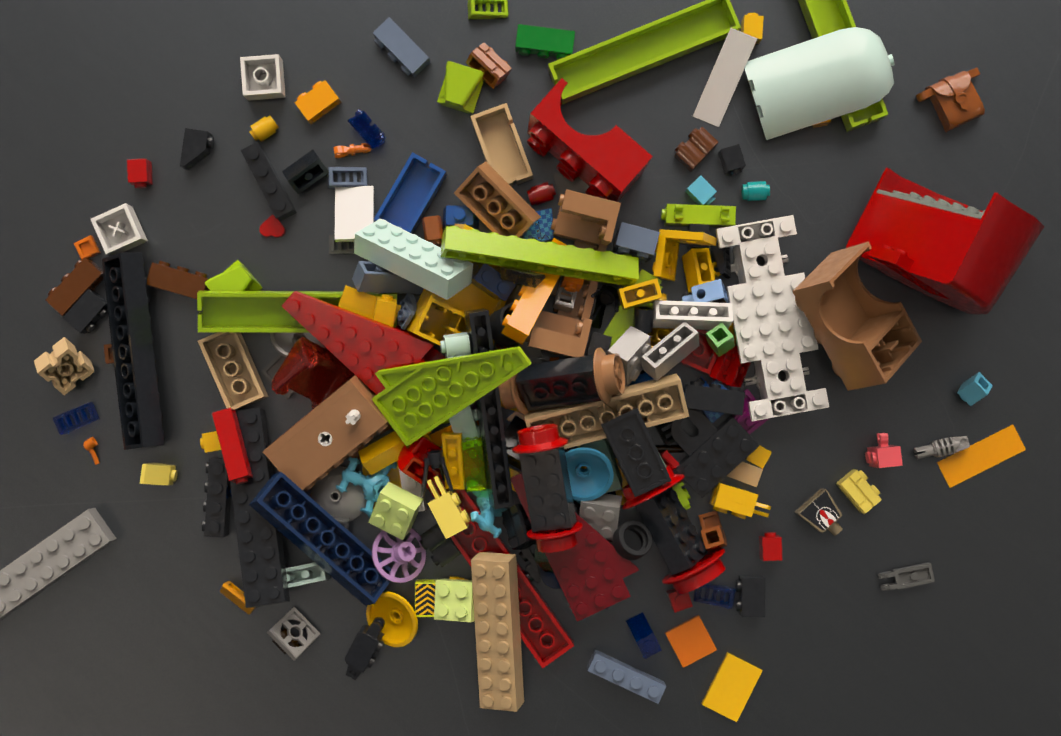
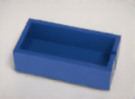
M412 152L374 220H386L414 234L447 177L446 171L432 163L429 165L427 160Z

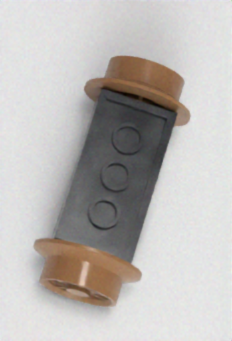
M597 348L594 355L531 364L499 385V394L502 404L506 409L517 408L522 415H527L531 410L597 401L609 404L612 395L623 394L625 391V371L619 354L606 355L602 348Z

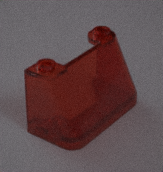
M301 337L294 343L271 382L275 393L286 395L289 391L288 389L309 398L312 403V409H314L355 374L330 351L305 337Z

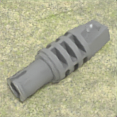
M967 436L947 437L932 441L930 445L915 447L914 453L923 452L915 455L917 460L930 456L938 458L969 448L970 444Z

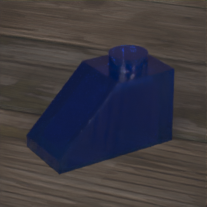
M643 612L626 620L644 659L662 651Z

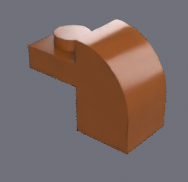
M715 510L698 515L706 550L709 552L726 547L727 539L718 511Z

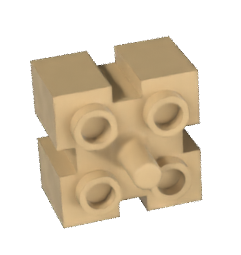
M65 337L52 346L53 352L50 354L44 352L34 360L37 373L48 382L52 380L53 386L63 395H66L76 387L75 381L79 378L83 381L95 372L91 360L81 351L77 353L75 346Z

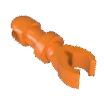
M361 143V145L356 146L350 144V147H333L335 158H343L348 154L354 156L355 153L361 152L369 153L372 150L370 143Z

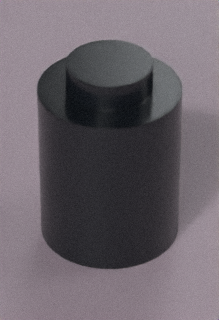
M647 306L634 307L633 327L647 335L652 333L654 308Z

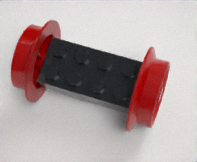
M666 464V470L672 481L637 497L634 496L629 484L621 489L626 498L622 509L636 507L671 571L663 578L662 583L672 584L677 594H684L707 584L725 571L726 568L721 560L725 549L719 548L707 552L704 543L697 534L695 526L687 515L686 509L682 506L676 491L672 488L673 485L681 481L685 476L684 474H674L670 465Z

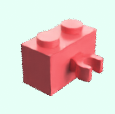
M877 433L878 446L867 447L868 452L865 453L866 462L869 463V466L876 468L903 466L901 447L888 445V433Z

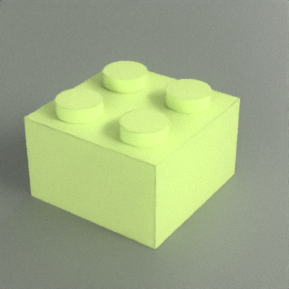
M388 482L378 496L368 523L404 540L414 524L423 499Z
M436 580L434 620L475 622L472 580Z

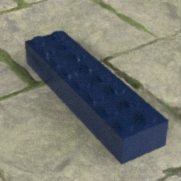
M281 471L269 479L249 504L250 507L365 606L375 604L390 583L389 580L380 575L374 566L372 551ZM388 565L383 566L382 569L390 575L391 568Z

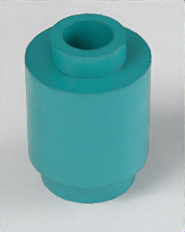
M766 181L746 182L741 187L742 199H747V201L766 200L767 196H770V185H766Z

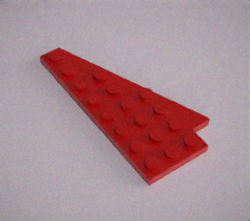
M294 291L282 304V307L376 395L386 389L375 375L377 371L427 362L423 357L435 345L431 341L298 291Z

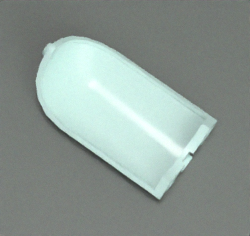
M853 27L841 29L747 61L744 69L755 104L758 106L756 108L765 138L769 140L879 102L889 93L894 84L891 66L895 64L892 54H887L878 35L869 29Z

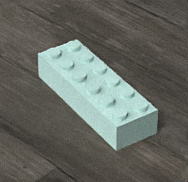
M378 219L355 233L354 254L446 300L472 283L473 263L441 257L440 247L386 220Z

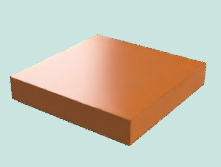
M699 615L665 632L683 668L717 650Z

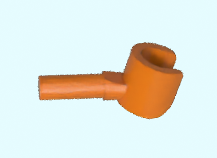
M90 437L84 442L83 446L91 453L93 461L97 465L100 462L94 447L98 443L94 437Z

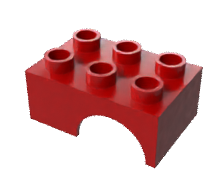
M561 78L530 113L527 134L531 137L527 140V143L540 156L544 157L549 152L560 161L556 169L567 180L573 182L577 177L583 180L589 186L585 194L619 202L644 173L653 156L617 125L601 135H585L572 129L563 118L560 108L562 106L560 102L561 95L568 84Z

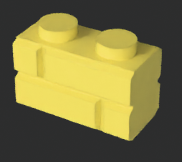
M852 469L836 485L860 513L866 514L882 500L879 497L881 493L874 485H869L866 481L868 477L862 470Z

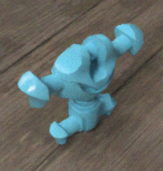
M350 457L348 458L350 463L343 470L342 481L340 485H336V489L341 493L347 492L349 482L353 483L354 486H362L361 488L365 495L364 499H367L366 507L361 508L360 511L366 513L370 518L374 502H377L380 492L390 482L387 474L391 468H397V462L373 475L365 476L362 475V472L355 471L357 464H360L358 458Z
M467 480L466 490L467 492L471 491L477 497L476 502L481 511L480 515L478 511L472 512L470 514L471 521L477 522L481 530L489 531L493 534L494 538H498L502 530L493 525L495 516H502V512L507 509H494L489 504L488 489L480 490L476 486L477 480Z

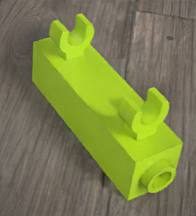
M666 204L665 209L661 210V220H664V226H689L690 224H708L710 227L721 228L735 226L736 206Z

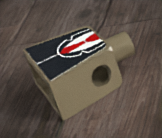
M824 488L819 489L795 511L798 516L818 532L823 533L828 529L833 536H836L843 529L836 522L842 516V513L829 492Z

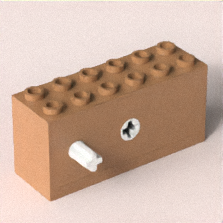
M354 375L277 438L263 453L279 472L281 471L300 489L307 492L319 479L322 480L333 468H337L348 456H352L359 450L358 448L373 439L377 432H382L389 422L372 401L376 394Z

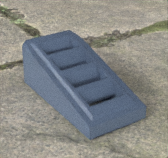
M328 167L327 186L330 189H335V187L367 186V167ZM359 172L361 174V182H357V173ZM341 173H345V182H342ZM349 173H353V182L349 180ZM334 174H337V182H334Z

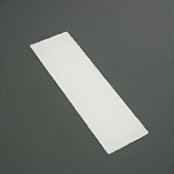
M730 28L693 117L717 127L720 126L757 38Z

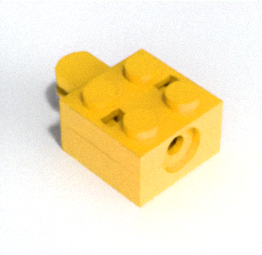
M718 483L713 488L709 504L713 505V509L727 514L729 510L732 511V515L742 519H746V516L752 517L753 513L769 517V513L754 509L755 506L771 510V506L756 502L758 494L723 483Z

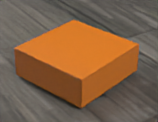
M92 235L74 243L81 259H89L101 253Z

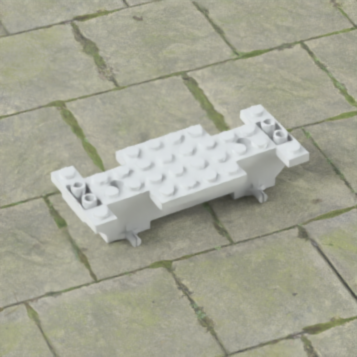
M793 215L716 229L719 249L734 246L733 253L735 259L734 264H731V272L736 273L739 284L727 286L729 303H732L733 327L740 364L754 361L755 377L744 378V382H746L744 385L756 384L762 399L748 402L751 421L829 407L826 388L806 391L804 375H809V371H806L809 368H802L799 353L818 350V344L814 336V329L805 313L798 308L795 295L792 292L805 279L804 273L785 276L783 263L788 262L787 254L781 255L778 238L797 234ZM758 256L764 258V266L757 264L756 259ZM781 370L786 373L784 381H780L778 378V373Z

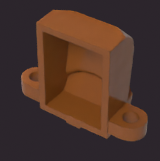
M978 67L967 72L961 71L953 76H947L939 80V82L926 87L925 91L916 95L918 103L929 98L931 99L945 132L984 115V105L971 82V79L980 75Z

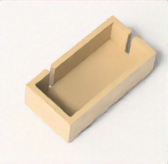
M507 103L470 116L486 162L511 187H513V182L515 181L518 185L532 180L533 174Z

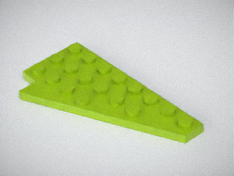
M518 346L382 369L377 371L375 375L386 389L375 395L372 401L407 447L530 366L531 361L521 347Z

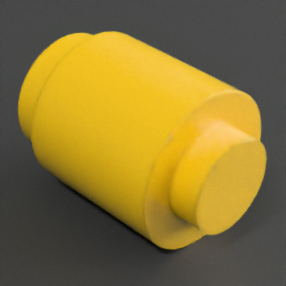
M271 115L252 124L250 126L252 130L249 132L255 141L259 139L262 142L276 133L275 130L279 127Z

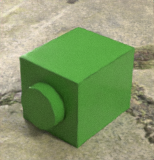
M720 323L706 333L708 344L719 357L735 347L734 336L723 323Z

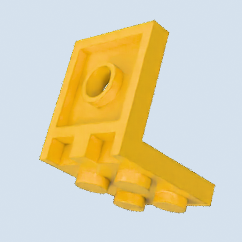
M659 229L660 234L655 249L656 260L652 266L653 276L668 281H675L680 243L716 246L717 238L704 232Z

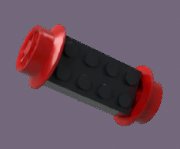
M543 424L517 431L519 444L512 448V452L519 453L532 527L527 532V537L536 540L537 550L542 553H553L571 549L577 545L576 532L580 531L583 525L577 522L564 449V445L568 444L569 441L566 438L559 437L557 424Z

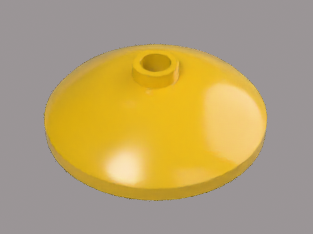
M383 592L375 604L367 605L366 618L369 626L377 617H382L385 620V625L381 631L384 633L381 640L384 644L391 647H403L415 638L418 630V620L413 607L405 598L393 592Z

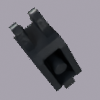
M382 617L375 618L370 626H362L345 657V662L348 664L346 672L348 677L356 680L361 672L364 673L367 667H372L376 659L373 656L375 651L379 653L384 644L381 641L384 633L381 631L385 625V620Z

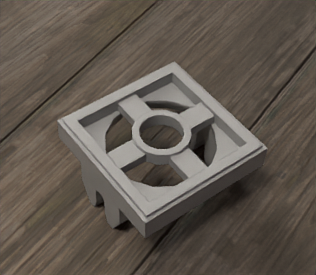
M295 607L267 632L293 661L320 635L318 630ZM288 620H294L300 624L292 625ZM282 625L287 629L288 636L285 639L281 637L280 633ZM303 628L306 629L307 640L302 636ZM290 629H298L300 633L299 637H293L290 633ZM291 640H298L302 646L292 647L288 643Z

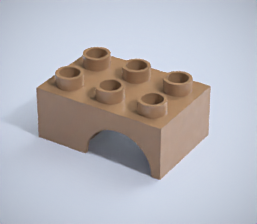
M869 242L830 253L792 291L798 308L805 313L814 329V336L817 342L823 345L832 362L833 371L842 379L848 391L886 384L922 342L901 302L883 301L872 295L862 284L858 274V261L863 253L871 250L872 247Z

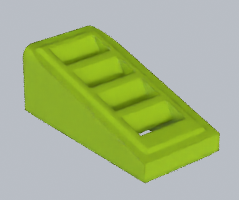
M468 0V19L508 18V0ZM483 4H485V11H486V12L483 11V8H482V5H483ZM490 4H493V12L490 11ZM498 4H501V12H498ZM475 5L478 6V11H475Z

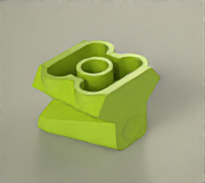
M447 61L446 75L437 102L443 106L465 113H474L484 81L482 79L484 73L471 67Z
M239 260L235 261L223 273L204 282L210 291H260L262 289L261 284Z

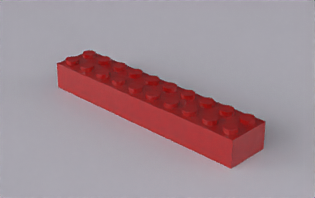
M466 488L465 490L453 491V493L456 492L461 500L460 508L462 511L466 510L469 517L474 511H478L479 515L481 514L478 505ZM471 517L470 522H468V528L450 537L470 566L471 559L479 552L511 554L499 536L494 538L493 534L489 531L481 530L477 522L471 521ZM517 562L521 639L540 666L544 668L574 647V641Z

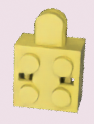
M437 475L434 479L442 495H439L431 479L427 480L435 497L427 504L447 539L468 528L470 517L466 510L462 511L460 508L461 500L456 492H447Z

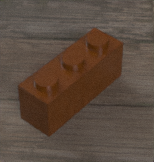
M87 258L80 259L75 264V269L63 276L60 285L49 291L48 297L45 300L62 316H65L88 289L94 290L104 280L103 270L92 260Z
M160 260L158 264L153 262L151 264L147 277V285L194 299H197L198 291H209V288L204 283L208 280L205 273L196 271L195 274L188 273L189 269L177 266V269L170 267V263Z

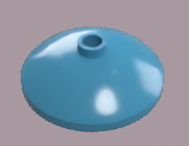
M586 447L575 448L565 453L574 500H593L608 491L612 485L614 473L610 460L603 453Z

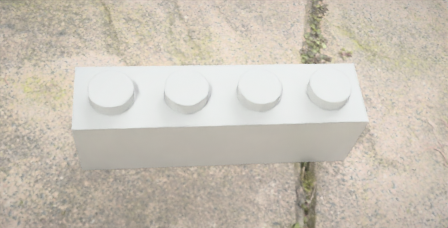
M655 300L652 308H654L653 328L676 329L685 321L694 329L711 330L720 323H723L728 329L733 322L732 303Z

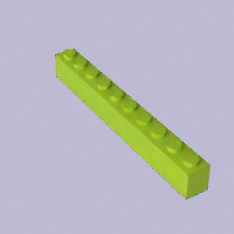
M446 226L442 234L441 257L624 286L634 285L639 279V258L632 257L630 254L620 255L614 254L611 251H595L593 248L583 249L577 248L574 245L565 246L558 245L555 242L546 243L536 239H521L514 235L503 236L495 232H480L477 229H460L458 226Z

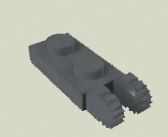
M930 562L877 574L878 579L894 578V583H886L880 586L882 591L903 589L935 582Z

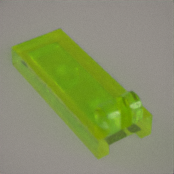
M478 436L473 439L466 437V439H462L467 492L487 490L482 438H478Z

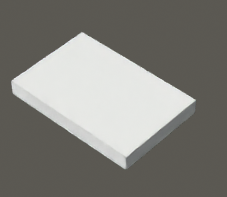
M373 186L335 187V242L355 241L356 232L374 222Z

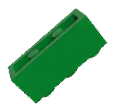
M518 24L515 52H519L523 56L538 54V57L541 58L554 56L558 60L573 53L575 31Z

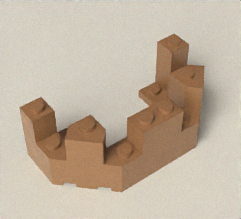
M566 189L564 194H560L558 202L560 208L557 219L553 218L551 230H554L553 235L574 240L573 245L577 248H593L595 251H606L607 246L612 242L621 203ZM559 279L557 280L550 296L555 297ZM584 279L582 288L577 292L574 308L571 313L557 309L553 310V312H557L556 314L541 311L525 340L528 342L527 346L569 358L584 356L592 320L589 318L594 298H591V295L596 292L598 281ZM561 292V295H565V296L571 297L570 294H566V293Z

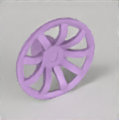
M412 528L409 531L411 534L405 542L397 537V542L393 541L387 535V532L382 530L373 543L372 559L374 566L382 577L391 582H408L417 577L424 567L426 550L419 542L421 540L419 534ZM382 537L392 548L378 547ZM414 538L419 542L420 548H415L411 543ZM377 552L391 554V557L379 563ZM421 552V561L418 563L413 558L416 553ZM394 561L395 563L389 575L382 567ZM408 562L417 568L411 575H409L407 569ZM400 565H402V572L405 578L395 577V573Z

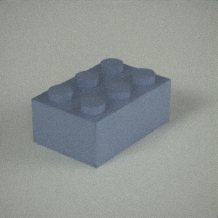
M621 222L612 252L620 255L630 254L632 257H638L640 263H645V261H649L654 256L660 232Z

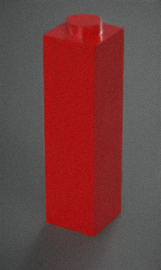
M230 407L213 412L212 416L229 481L236 482L237 485L246 483L248 478H252L253 475L236 410Z

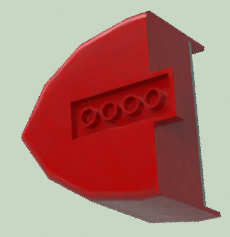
M885 168L846 248L869 242L872 248L861 255L859 260L933 299L965 313L988 314L1045 226L1036 217L1014 205L999 193L994 192L986 210L981 211L940 195L901 177L889 168Z

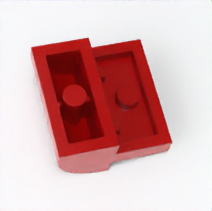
M735 346L722 356L717 357L711 369L710 377L726 386L741 388L751 362L740 364L738 348Z
M422 436L413 442L409 448L404 445L398 456V467L403 473L422 485L424 458L428 457L427 452L442 450V448L425 436ZM429 465L427 480H435L434 477L440 474L437 471L438 468L432 469L431 465Z

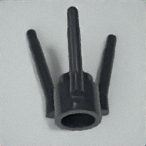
M602 285L599 290L591 295V298H594L600 294L601 303L590 319L592 324L604 305L614 302L615 312L619 311V296L614 287Z
M443 450L427 452L428 457L424 458L421 498L425 497L429 465H431L432 469L439 468L442 480L445 481L446 478L449 490L452 492L453 487L445 464V457H443Z

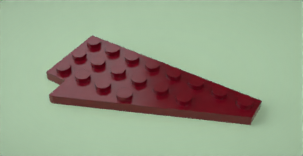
M521 472L510 479L530 521L524 480ZM575 512L577 522L583 525V528L576 532L577 545L568 550L545 553L578 622L631 597L622 578L639 571V569L630 560L621 557L608 540Z

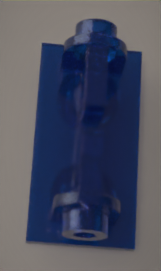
M359 109L355 112L356 116L348 119V122L372 149L385 143V133L376 124L370 125L372 120L365 111Z

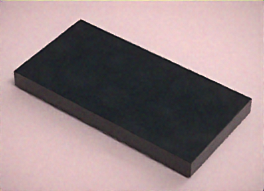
M638 408L601 424L635 497L672 481Z

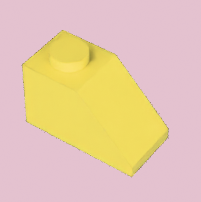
M155 462L142 464L139 484L173 485L178 475V471L175 470L176 465Z

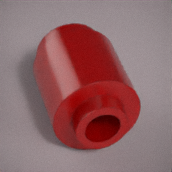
M547 181L531 187L527 194L531 205H540L554 200L553 196L556 195L553 184L549 185Z

